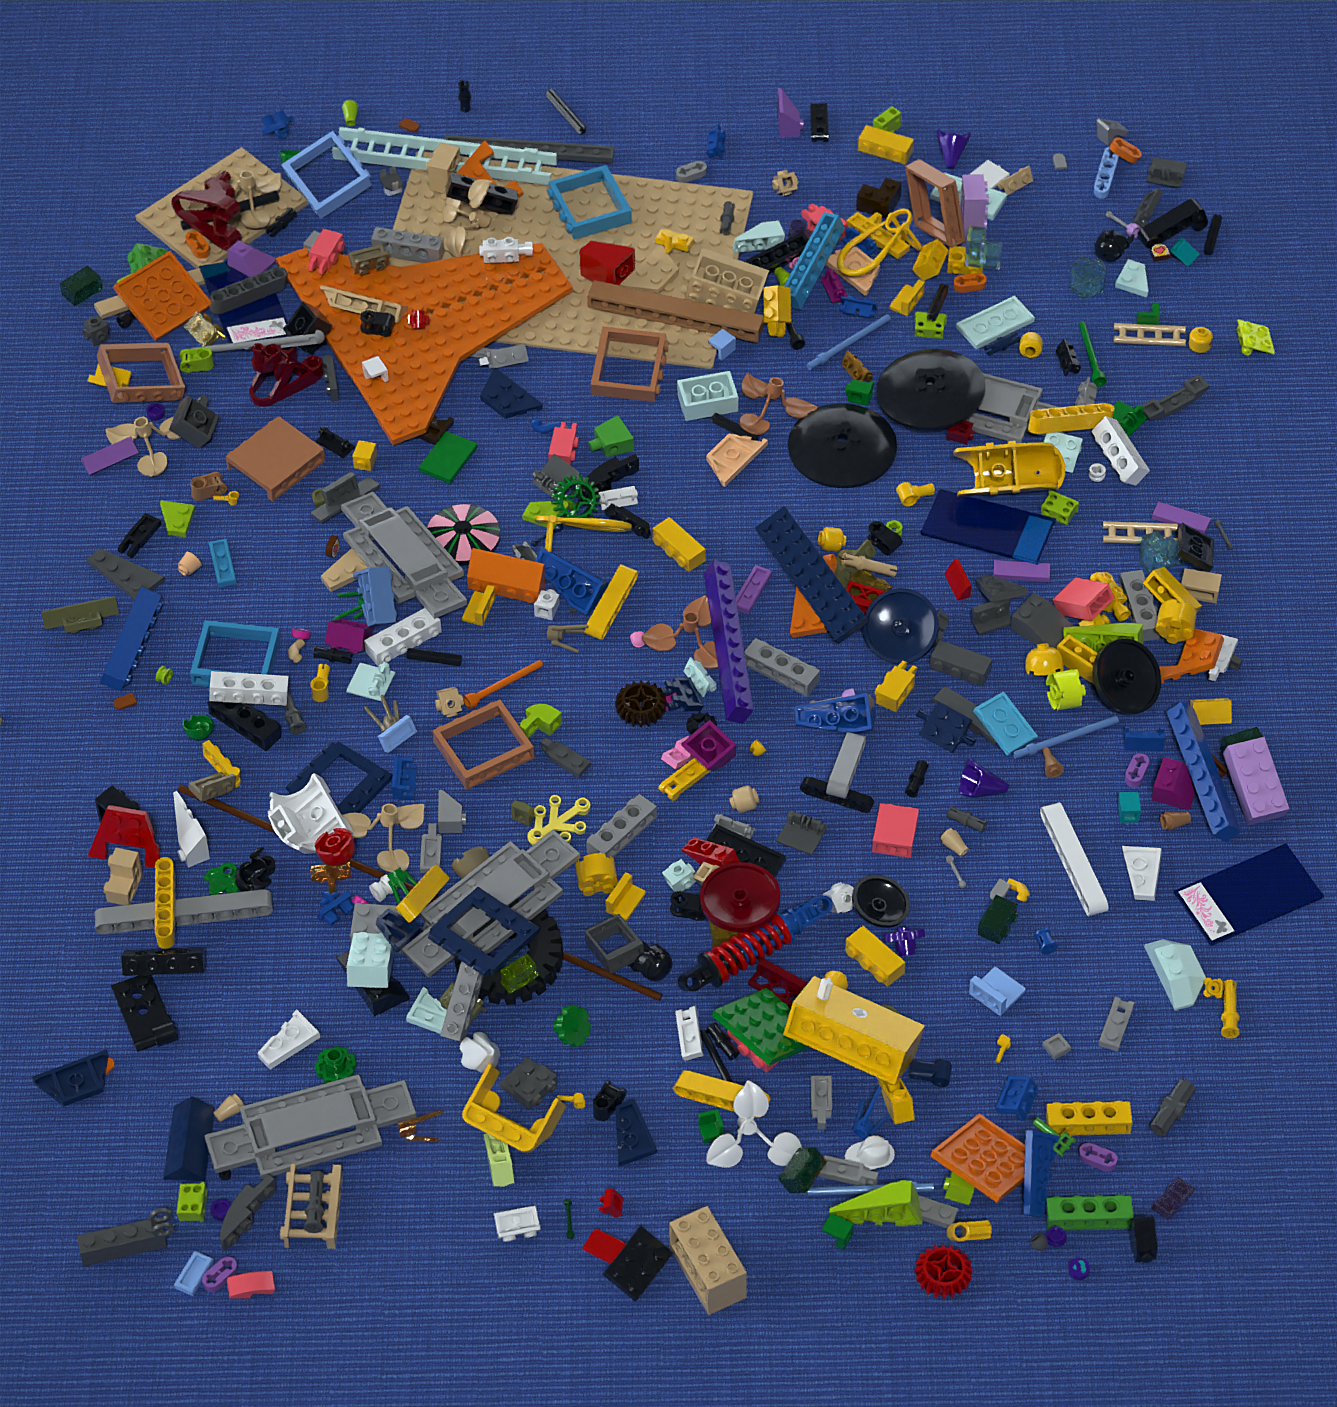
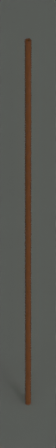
M182 784L179 785V792L199 800L189 790V787ZM214 798L203 801L208 805L275 833L271 823ZM352 858L346 863V865L378 879L388 875ZM409 883L404 884L409 892L414 887V885ZM435 895L434 898H433V900L430 901V902H433V901L436 900L439 896H436V895ZM563 951L564 958L562 959L657 1001H660L663 994L618 974H610L604 968Z

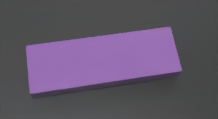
M130 436L81 458V461L88 475H91L139 452Z
M1158 502L1152 514V519L1177 524L1178 527L1183 522L1203 534L1206 533L1211 522L1209 517L1162 502Z
M994 560L993 575L1006 580L1049 582L1050 564Z
M757 565L754 566L736 596L738 611L750 614L772 576L771 570Z

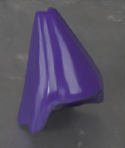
M937 129L946 168L952 167L954 169L969 141L971 132L964 135L946 134Z
M972 758L968 759L960 778L959 793L961 795L978 798L1002 794L1008 791V783L979 765Z

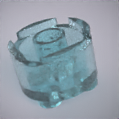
M1082 257L1074 261L1070 273L1069 284L1071 290L1081 299H1087L1102 293L1106 279L1105 264L1099 259H1096V261L1091 260L1090 257Z

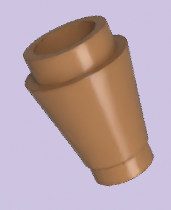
M1165 812L1160 816L1161 827L1168 831L1191 822L1189 812Z

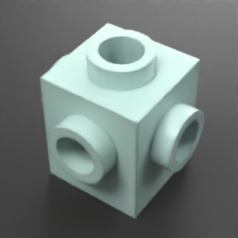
M682 859L672 863L669 868L662 872L666 883L674 892H682L685 889H689L696 882L692 878L695 870L689 863L685 864Z

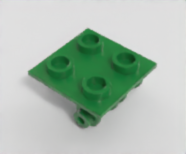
M1120 400L1113 405V419L1119 422L1128 438L1148 419L1144 415V407L1142 405L1132 408Z

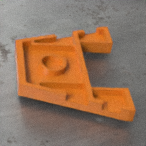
M486 141L480 144L456 174L477 180H490L492 184L497 185L481 164V162L494 155V151ZM515 180L504 186L517 190V197L522 196L524 193Z
M1194 628L1193 637L1185 640L1186 643L1178 665L1159 667L1161 684L1165 683L1164 680L1173 678V680L1180 679L1183 674L1191 673L1193 675L1215 668L1224 642L1223 636Z

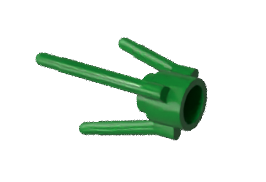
M358 592L339 593L338 597H361L358 599L359 606L339 614L333 620L343 618L363 609L362 604L365 603L362 594H358ZM363 610L356 614L354 619L364 614Z
M401 868L387 875L390 880L388 884L392 888L397 904H399L401 900L396 887H401L405 895H407L409 891L404 885L407 883V880L414 886L417 882L406 870L402 871Z

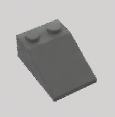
M1033 593L1017 609L1011 619V630L1036 645L1047 643L1049 647L1056 649L1057 645L1064 639V627H1074L1048 600L1036 593Z

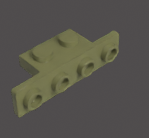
M866 539L857 550L843 549L838 553L835 575L845 589L849 581H853L861 571L857 570L856 567L842 565L841 560H845L842 556L844 553L857 557L865 556L866 559L871 560L876 555V550L870 539Z
M112 596L45 610L41 614L45 629L64 626L65 633H77L82 629L98 628L102 625L101 618L117 615L119 610L116 597Z

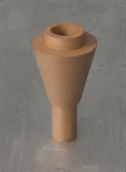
M1048 747L1043 748L1045 775L1049 778L1059 777L1063 773L1064 767L1051 754Z

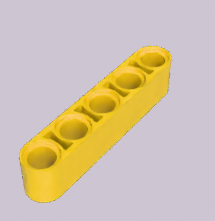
M1108 403L1033 410L1030 413L1028 430L1034 434L1094 429L1105 416L1113 418L1114 406Z
M624 565L618 567L588 620L587 625L589 627L585 628L584 634L599 640L605 638L638 577L637 570Z
M168 857L158 859L155 864V934L157 944L162 949L171 948L175 944V870L173 861Z
M435 864L395 909L410 923L428 905L450 877Z
M684 1070L675 1083L673 1090L680 1097L735 1112L734 1100L744 1086ZM765 1093V1095L767 1096L768 1102H770V1100H771L770 1096H769L767 1093Z

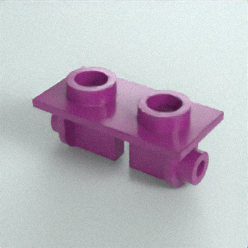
M828 268L825 277L820 279L831 302L842 301V297H847L848 295L835 270Z

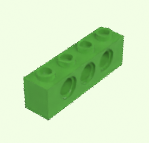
M1096 1195L1094 1197L1074 1196L1065 1198L1054 1196L1046 1199L1047 1231L1054 1226L1061 1227L1063 1230L1131 1229L1133 1220L1131 1196L1116 1195L1104 1197Z

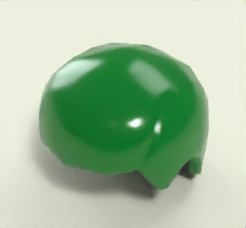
M192 715L189 721L183 720L182 724L186 735L196 741L207 738L214 728L213 721L206 715Z

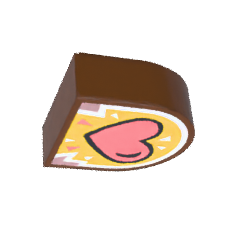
M1155 244L1151 248L1153 262L1171 258L1170 251L1166 245Z
M332 535L326 545L325 553L327 557L335 558L340 549L338 536Z

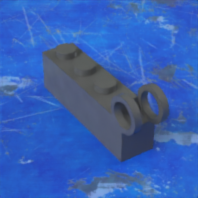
M159 1208L150 1213V1219L78 1235L77 1240L83 1266L167 1248L165 1237L170 1236L174 1232L173 1224L166 1222L171 1218L170 1210ZM158 1214H167L162 1218H154ZM163 1228H169V1230L164 1232Z

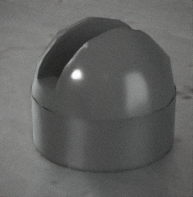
M1040 1232L1029 1241V1244L1035 1250L1042 1251L1048 1246V1240Z

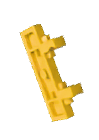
M857 212L846 220L847 226H853L862 234L880 224L882 215L876 212L868 218ZM881 227L868 237L874 239L876 245L883 249L894 235ZM899 234L888 253L899 259L910 251V245L905 243L906 240Z

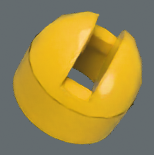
M757 739L750 745V752H753V756H760L767 751Z

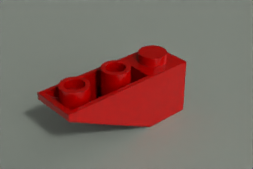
M695 837L689 840L681 849L682 852L701 865L703 862L721 867L726 864L740 862L734 849Z

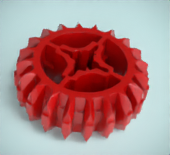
M943 1243L941 1248H938L936 1245L933 1246V1250L927 1248L925 1254L921 1253L916 1261V1281L920 1283L921 1290L926 1289L927 1295L934 1293L935 1299L938 1295H942L944 1300L946 1295H949L952 1299L955 1297V1293L961 1295L962 1290H966L972 1280L973 1269L971 1261L967 1260L966 1253L961 1254L960 1248L953 1250V1245L945 1248Z

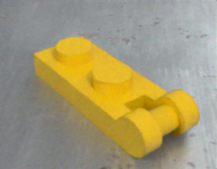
M209 740L202 743L203 756L218 773L222 772L225 776L234 774L236 776L234 788L239 787L241 784L240 769L232 766L230 760L221 754L218 746H214Z
M693 758L665 779L658 789L662 793L668 794L670 800L675 801L681 793L707 775L711 770L708 771Z

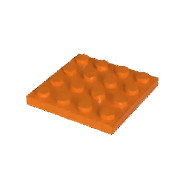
M171 251L113 285L115 292L155 342L210 308V299Z
M980 1113L933 1149L930 1156L997 1203L1024 1182L1026 1145Z

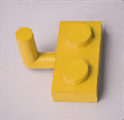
M661 229L655 237V243L664 245L666 253H670L673 248L688 252L694 244V237L668 229Z

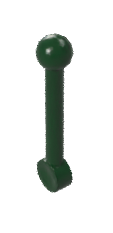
M565 1199L564 1205L566 1206L568 1226L566 1237L571 1240L575 1236L571 1223L570 1206L572 1201Z

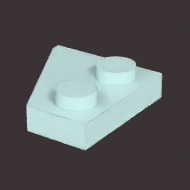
M1128 259L1115 282V287L1147 297L1148 285L1145 264Z
M423 987L406 1020L409 1023L441 1034L447 1009L443 1008L437 999H433L428 990Z

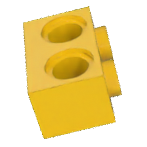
M938 239L923 245L912 270L923 281L938 275L949 250Z
M960 246L949 247L947 273L982 274L985 249Z

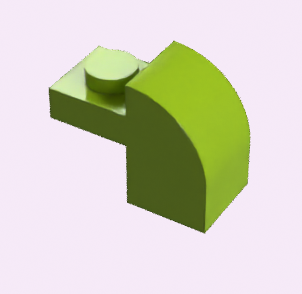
M547 704L532 705L526 709V719L521 721L519 727L528 739L538 729L551 736L562 725V712Z

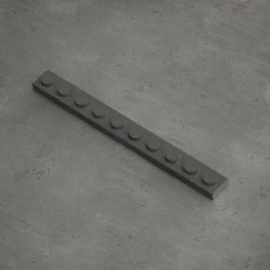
M445 135L444 140L476 144L486 141L488 145L517 149L533 148L542 152L557 153V159L613 163L615 146L457 135Z

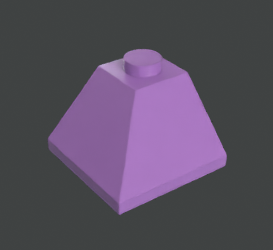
M780 88L778 89L780 137L800 136V129L804 128L803 119H800L799 111Z
M239 240L228 249V266L249 277L267 271L276 262L275 258Z

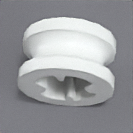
M1096 463L1091 465L1089 468V478L1095 482L1104 480L1106 468L1102 464Z

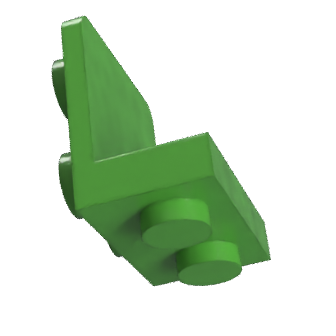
M136 243L127 257L131 274L168 251L164 248Z

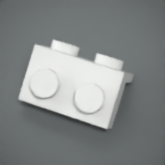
M536 1206L494 1213L498 1239L503 1238L504 1242L516 1240V1236L523 1234L525 1238L537 1236L536 1232L541 1230Z

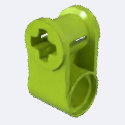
M208 347L184 349L179 353L181 359L180 370L182 372L208 371L215 365L212 351Z

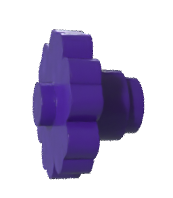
M910 926L900 927L897 932L884 934L885 942L895 941L899 956L914 955L915 949H917L915 939L926 937L925 929L910 930Z

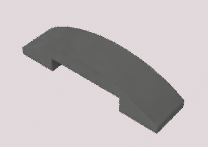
M1198 374L1185 381L1183 388L1158 401L1154 398L1142 404L1144 414L1149 420L1172 415L1197 400L1210 388V385Z

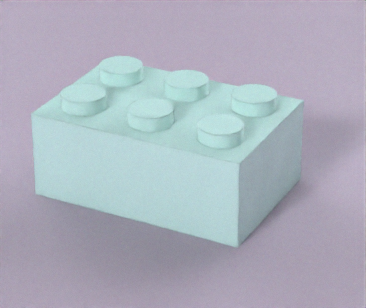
M730 371L677 380V396L685 421L711 417L714 413L722 415L738 412V394Z
M353 933L347 962L348 987L388 988L394 949L382 933Z

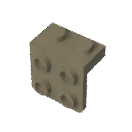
M382 244L350 252L348 257L354 274L359 273L363 275L368 273L369 270H382L388 266L390 253L389 251L384 252Z

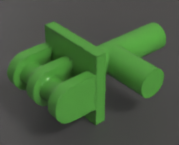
M1039 1117L1033 1121V1124L1042 1132L1059 1136L1058 1143L1054 1144L1053 1150L1062 1157L1065 1155L1064 1152L1071 1148L1072 1142H1076V1139L1067 1133L1065 1129L1059 1135ZM1067 1137L1068 1139L1064 1142L1062 1139Z

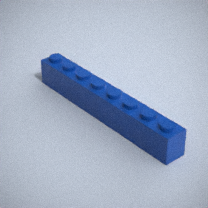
M1181 701L1166 712L1214 836L1227 842L1241 833V829L1196 712L1192 707Z

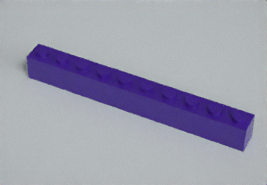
M713 560L705 571L704 578L726 720L744 724L754 709L730 563Z

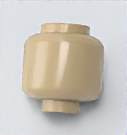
M749 785L734 789L732 797L729 798L732 809L736 808L739 813L756 809L757 803L760 802L756 789L751 788Z

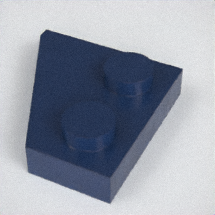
M390 909L384 911L376 919V926L397 953L420 933V926L413 922L408 923L404 917Z

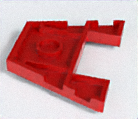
M109 805L96 833L88 857L106 859L109 842L144 848L145 866L155 868L156 861L161 858L159 854L160 848L155 842L154 831L147 811Z

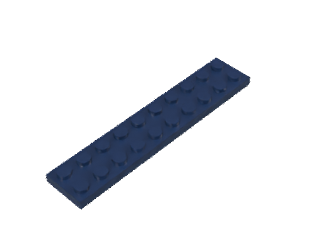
M785 506L755 527L838 644L869 622Z

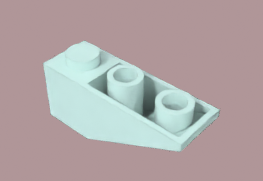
M762 222L738 236L734 240L732 252L765 250L783 242L785 234L780 222Z

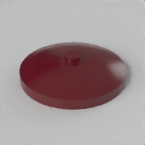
M746 862L730 863L715 869L706 877L700 890V904L706 918L717 927L731 932H748L763 927L774 918L780 906V888L774 876L763 867Z

